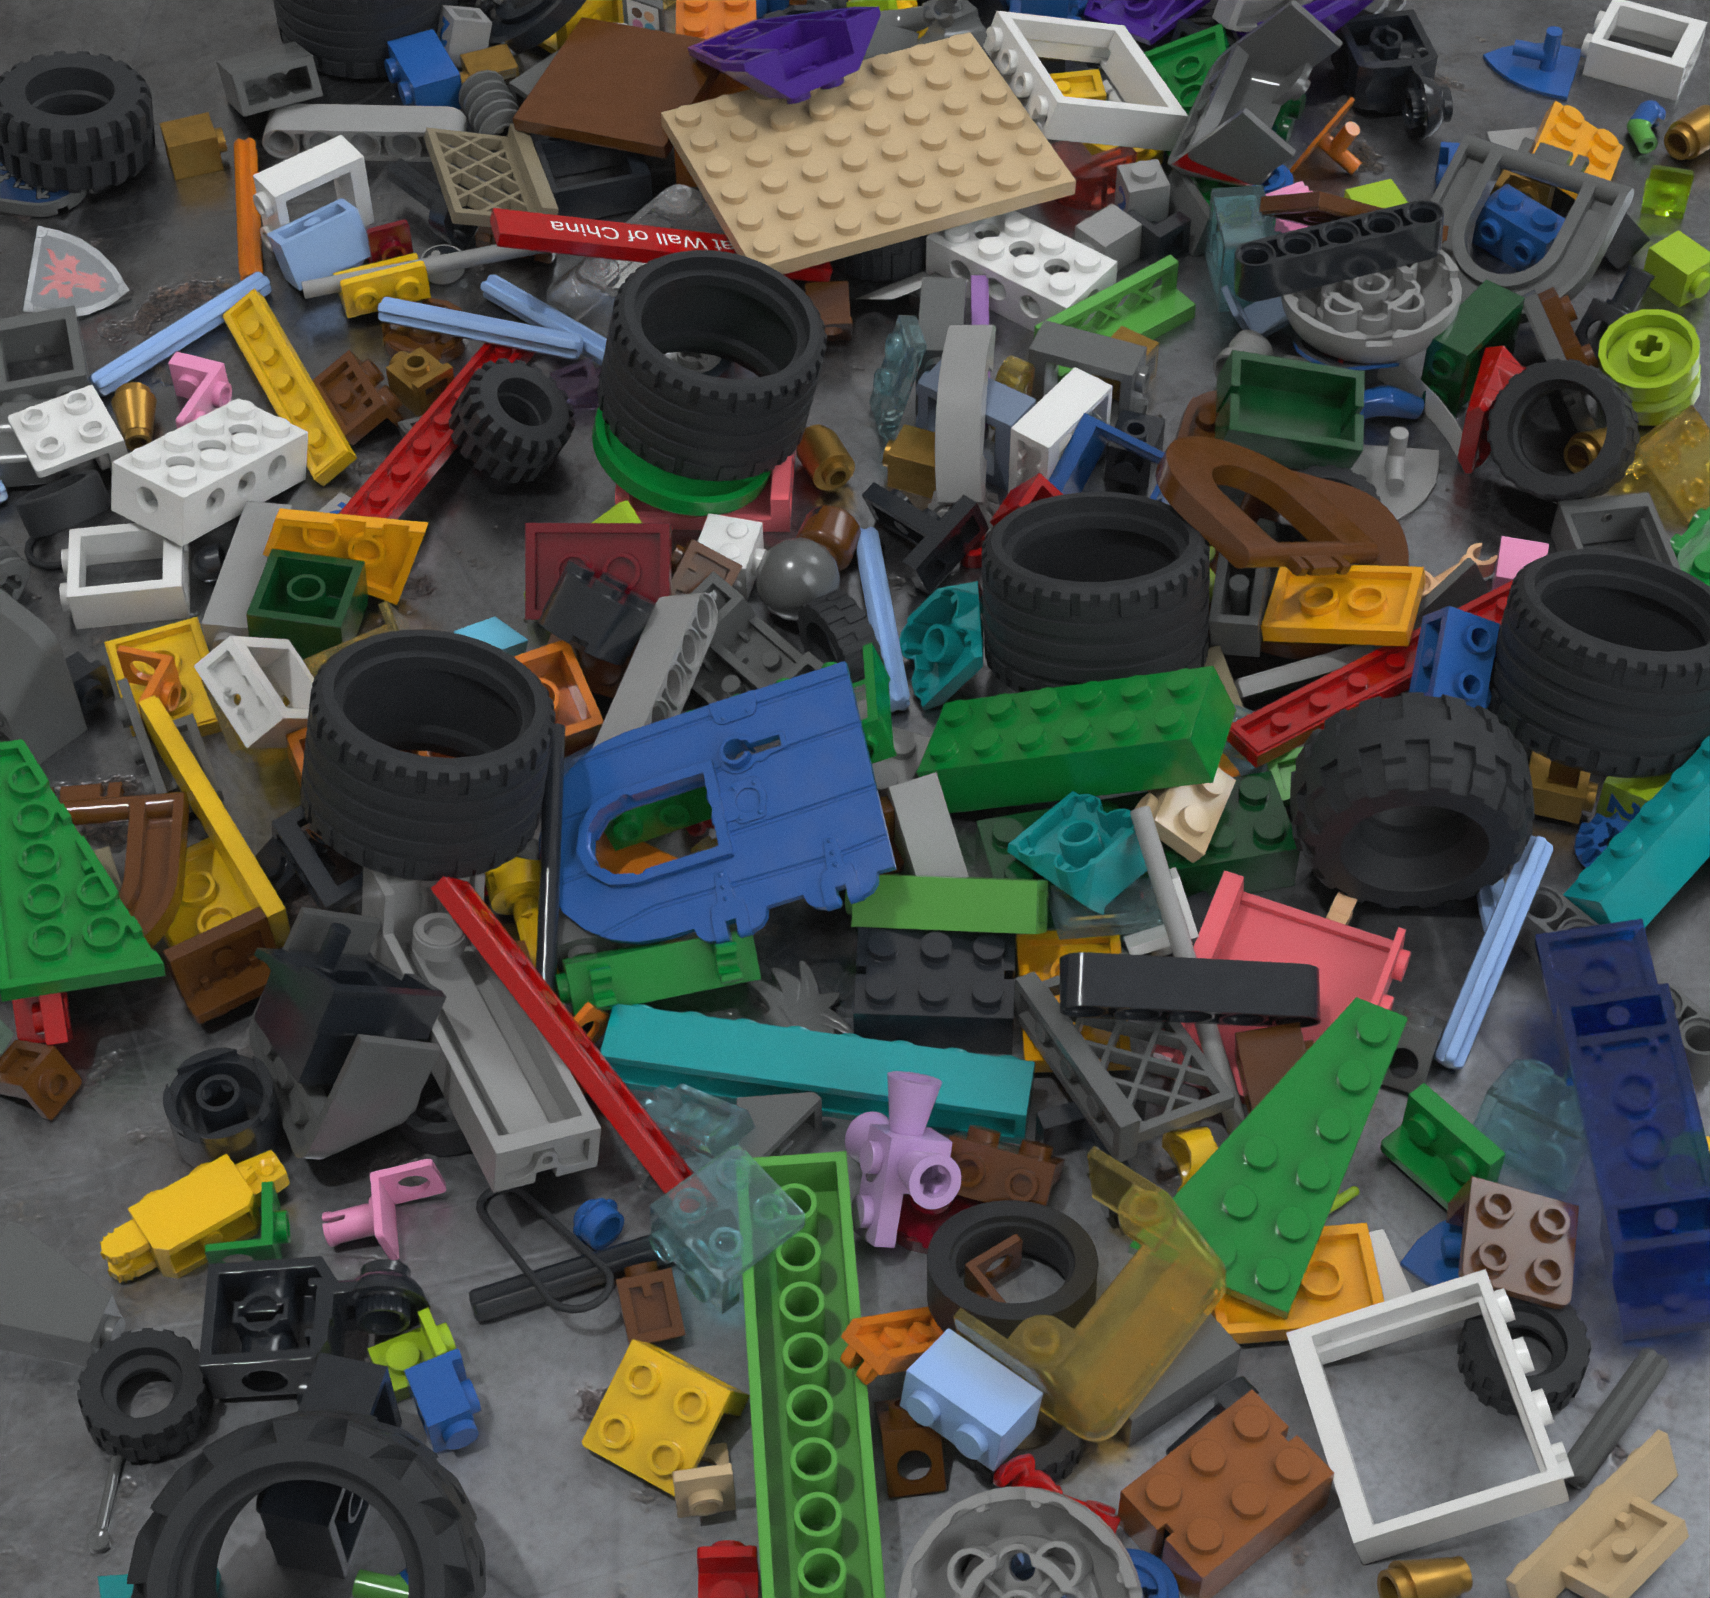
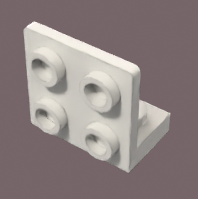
M93 384L8 416L9 424L39 478L96 458L102 471L109 468L112 473V461L128 454L124 439Z

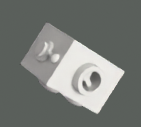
M708 513L698 542L743 566L732 587L748 601L757 576V568L763 555L767 552L764 549L763 522Z

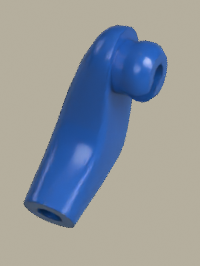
M1381 385L1364 390V408L1360 414L1364 415V419L1377 416H1391L1415 420L1423 412L1424 400L1391 385Z

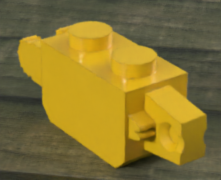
M269 1150L235 1165L228 1154H225L212 1162L200 1164L189 1175L163 1189L148 1193L140 1202L127 1208L132 1220L115 1228L113 1233L108 1232V1235L103 1236V1241L100 1242L102 1249L100 1253L103 1260H107L109 1276L118 1280L119 1283L122 1281L127 1283L128 1280L133 1281L134 1277H140L158 1267L163 1277L179 1279L208 1262L205 1255V1245L243 1241L257 1235L261 1225L258 1207L261 1206L262 1182L273 1181L276 1193H279L290 1184L287 1172L276 1154Z

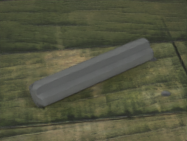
M1644 1348L1639 1352L1568 1452L1567 1457L1574 1477L1564 1479V1481L1569 1482L1577 1489L1587 1487L1665 1376L1666 1370L1669 1367V1362L1665 1356L1658 1354L1652 1348Z

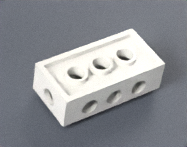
M1016 211L931 233L926 237V274L930 276L936 271L945 278H967L966 298L970 299L971 275H986L989 286V309L1033 332L1035 325L1116 283L1117 261ZM1096 312L1090 314L1082 326L1089 323Z
M239 398L232 400L228 404L200 416L196 420L112 461L111 510L180 546H184L241 515L246 501L265 502L305 480L308 432L291 424L285 418L276 417L254 406L250 401Z

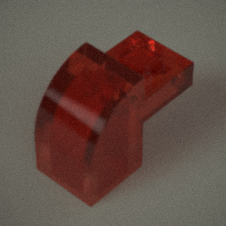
M1059 141L1050 144L1076 180L1075 194L1054 200L1065 207L1076 210L1089 211L1106 208L1107 195L1116 191L1117 166L1136 163L1137 152L1132 147L1119 146L1091 155L1081 142Z

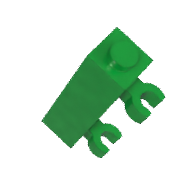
M737 925L729 926L732 941L708 944L702 941L696 933H692L671 940L644 945H632L562 959L564 973L555 975L559 999L564 1005L571 1004V1010L575 1016L587 1002L596 1006L597 1009L606 1011L611 1010L613 1006L618 1004L631 1006L759 980L761 975L753 935L740 938L737 934Z

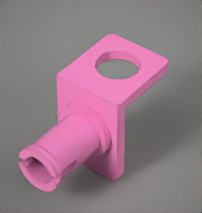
M423 1159L371 1172L372 1197H369V1203L334 1212L328 1211L322 1214L323 1222H328L322 1224L328 1245L334 1247L341 1243L375 1235L388 1258L398 1260L399 1245L395 1205L446 1192V1182L432 1159ZM410 1176H422L428 1179L424 1184L413 1187L403 1186L398 1183L403 1178Z

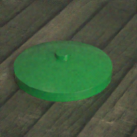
M599 407L597 409L592 429V443L600 465L618 486L646 504L676 514L708 516V513L720 515L733 512L748 505L761 494L768 483L772 470L741 480L705 481L678 476L659 469L625 447L609 429L610 426L602 417L603 412Z

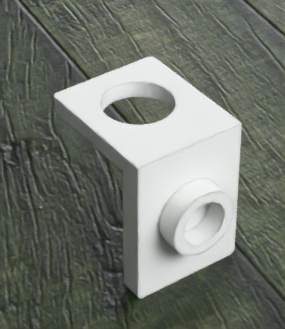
M1176 867L1169 870L1190 938L1199 937ZM1164 924L1124 937L1130 955H1143L1151 952L1152 956H1165L1173 953Z

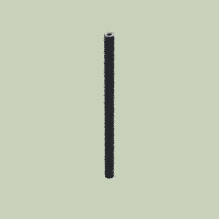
M555 723L542 800L536 970L555 994L565 726Z

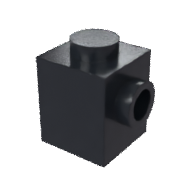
M1122 409L1115 428L1163 451L1166 419ZM1109 441L1106 454L1105 478L1149 488L1157 464Z

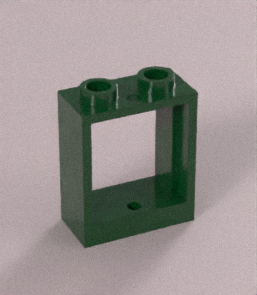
M1487 279L1459 306L1458 312L1451 324L1442 333L1434 337L1431 344L1426 348L1421 381L1439 397L1455 420L1468 409L1485 348L1505 346L1512 356L1515 348L1525 298ZM1426 390L1422 394L1424 404L1426 399Z

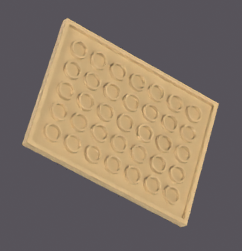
M971 32L953 35L950 38L918 44L911 48L865 59L862 61L859 71L844 77V84L831 89L821 90L820 87L810 91L811 98L799 103L787 104L786 99L767 98L749 89L661 112V122L664 131L736 253L762 262L781 274L1075 194V178L1036 123L1030 118L1026 109Z

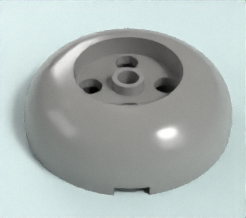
M1441 249L1439 255L1427 261L1281 296V301L1287 320L1294 331L1316 350L1344 361L1378 364L1406 359L1428 348L1432 339L1442 333L1454 320L1461 302L1462 287L1458 278L1459 269L1457 265Z
M1025 1486L997 1488L972 1495L956 1503L936 1518L915 1544L904 1568L898 1592V1598H1062L1067 1594L1074 1595L1077 1598L1144 1597L1137 1570L1129 1553L1114 1531L1098 1515L1081 1503L1060 1493ZM1018 1553L1028 1554L1032 1566L1035 1567L1033 1576L1028 1580H1020L1012 1572L1011 1562Z

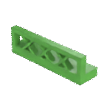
M1169 255L1046 320L1111 337L1121 326H1124L1153 340L1195 318L1196 304L1176 288L1179 261L1172 255ZM1162 277V284L1150 290L1157 279ZM1130 294L1123 305L1116 308L1123 297ZM1096 312L1090 322L1082 326L1088 316ZM1043 321L1034 326V338ZM1059 365L1058 383L1072 368Z

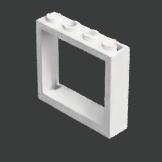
M996 11L991 26L986 30L987 37L983 47L1046 139L1164 151L1173 150L1188 115L1124 25ZM1038 57L1099 63L1126 103L1063 96Z
M1486 1269L1286 1333L1329 1468L1334 1472L1333 1481L1353 1544L1363 1565L1569 1501L1564 1479L1574 1477L1566 1450L1562 1441L1551 1444L1544 1426L1554 1423L1547 1399L1542 1388L1532 1392L1530 1390L1525 1374L1535 1371L1529 1351L1523 1337L1511 1339L1506 1323L1516 1320L1512 1306L1504 1288L1496 1291L1493 1290ZM1482 1314L1540 1473L1374 1524L1323 1365Z

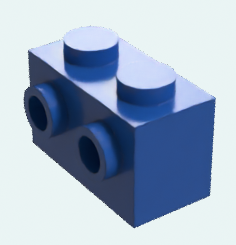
M433 29L387 41L390 58L384 60L385 69L392 84L397 82L399 95L404 106H448L461 109L459 104V91L462 86L461 75Z
M1505 184L1488 197L1476 220L1472 243L1521 272L1534 266L1547 254L1565 218L1509 184Z
M1451 606L1423 616L1409 693L1423 692L1424 696L1441 697L1444 694L1464 699L1466 705L1473 708L1478 705L1487 709L1491 699L1489 683L1493 660L1497 656L1496 644L1500 624Z

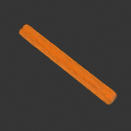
M250 137L245 140L238 138L234 142L238 266L241 281L254 272H261L263 274L262 238L260 235L261 215L253 201V195L256 194L253 175L259 173L258 151L256 149V141Z

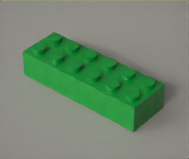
M1214 666L1193 669L1184 668L1157 674L1135 675L1128 678L1099 682L1091 681L1063 687H1047L1034 691L956 700L944 704L916 773L919 777L937 773L949 813L1059 801L1072 791L1079 795L1091 794L1093 796L1213 783L1236 708Z

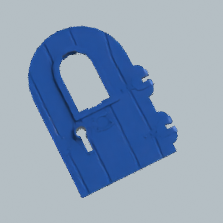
M845 661L621 733L595 746L582 756L564 775L559 907L565 915L588 933L611 942L644 945L671 940L694 932L702 941L708 944L732 941L729 927L731 924H737V934L740 938L754 935L755 932L764 928L769 920V909L803 898L806 899L811 907L817 910H827L829 912L839 909L843 905L839 891L844 889L847 890L850 903L855 904L864 901L865 898L874 894L879 885L880 874L897 870L850 672ZM777 740L781 742L780 746L755 753L757 752L754 749L755 747ZM746 751L740 758L734 760L739 753ZM706 786L707 802L712 807L711 820L712 825L715 826L719 846L646 868L641 874H613L605 868H600L596 858V841L600 839L611 820L628 810ZM540 832V835H539V855H540V844H541V832Z

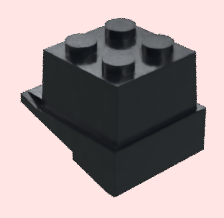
M341 923L331 924L319 952L257 947L254 954L255 957L265 962L271 970L254 1020L297 1083L308 1086L335 1083L358 1034L412 1041L428 1039L446 1000V995L442 990L417 975L405 973L404 976H401L367 955L342 954L351 930Z

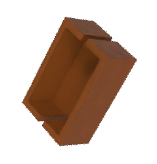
M1253 1390L1246 1393L1121 1490L1118 1516L1121 1520L1119 1526L1141 1550L1159 1557L1162 1552L1165 1529L1171 1534L1165 1539L1162 1561L1172 1571L1179 1591L1186 1598H1212L1325 1507L1328 1502L1334 1472L1298 1435L1290 1441L1286 1439L1289 1426Z

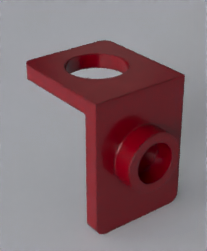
M405 219L369 228L366 231L370 257L366 259L369 264L414 253L410 227Z

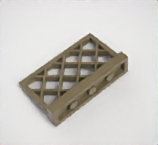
M510 124L507 136L426 127L424 140L452 223L491 227L490 217L493 208L552 215L558 214V206L528 132L515 130L514 124ZM467 155H470V156H472V157L478 159L479 161H476V160H474V159L468 157ZM451 163H453V164H455V165L461 167L462 169H459V168H457V167L451 165ZM491 168H495V169H497V170L503 172V174H501V173H499V172H497V171H495V170H493V169H491ZM474 176H478V177H480V178L486 180L487 182H484V181H482V180H480V179H478V178H476V177H474ZM458 184H461L462 186H464V187H466V188H468V189H470V190H466V189H464V188L458 186ZM501 188V189L507 191L508 193H510L511 195H508V194H506L505 192H503V191H501V190H499V189ZM482 197H485L495 203L492 204L489 201L483 199ZM467 205L473 209H463L462 207Z

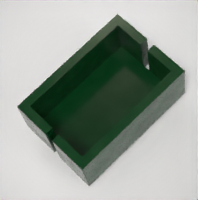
M1232 350L1217 376L1216 412L1219 415L1215 420V439L1231 442L1253 450L1287 468L1306 470L1310 466L1336 465L1335 467L1344 469L1345 467L1351 469L1363 452L1364 415H1361L1360 412L1364 408L1365 371Z

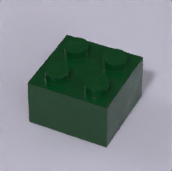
M271 549L246 613L249 637L289 639L303 662L320 665L327 663L328 658L338 653L344 647L354 643L368 605L365 561Z

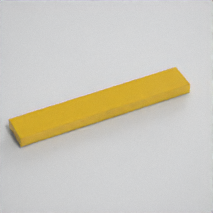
M254 288L225 312L222 317L277 415L308 432L306 466L313 479L324 487L354 462L357 457L264 296Z
M153 695L139 701L147 734L181 791L187 792L191 808L252 909L260 907L266 915L276 944L287 940L290 926L285 906L159 697L156 698Z

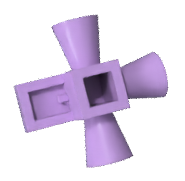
M904 1071L887 1073L889 1118L879 1112L863 1113L850 1123L845 1135L846 1150L853 1160L860 1163L862 1170L860 1191L854 1197L851 1206L853 1231L874 1247L895 1248L903 1194H910L913 1200L923 1208L939 1209L949 1204L956 1197L961 1185L959 1166L950 1158L952 1141L932 1128L926 1127L942 1081L932 1076Z

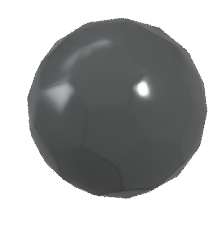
M801 537L791 538L776 543L763 555L757 568V590L761 601L771 613L787 621L797 622V612L802 604L839 589L840 576L834 557L826 547L810 539Z

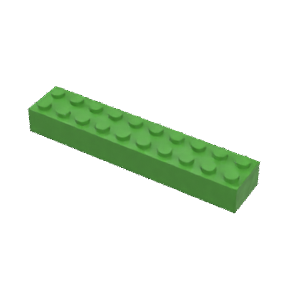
M846 1151L735 1159L762 1598H886L867 1385H864L856 1377V1372L864 1362V1359L852 1369H848L840 1361L842 1353L849 1345L841 1338V1335L852 1319L861 1317Z

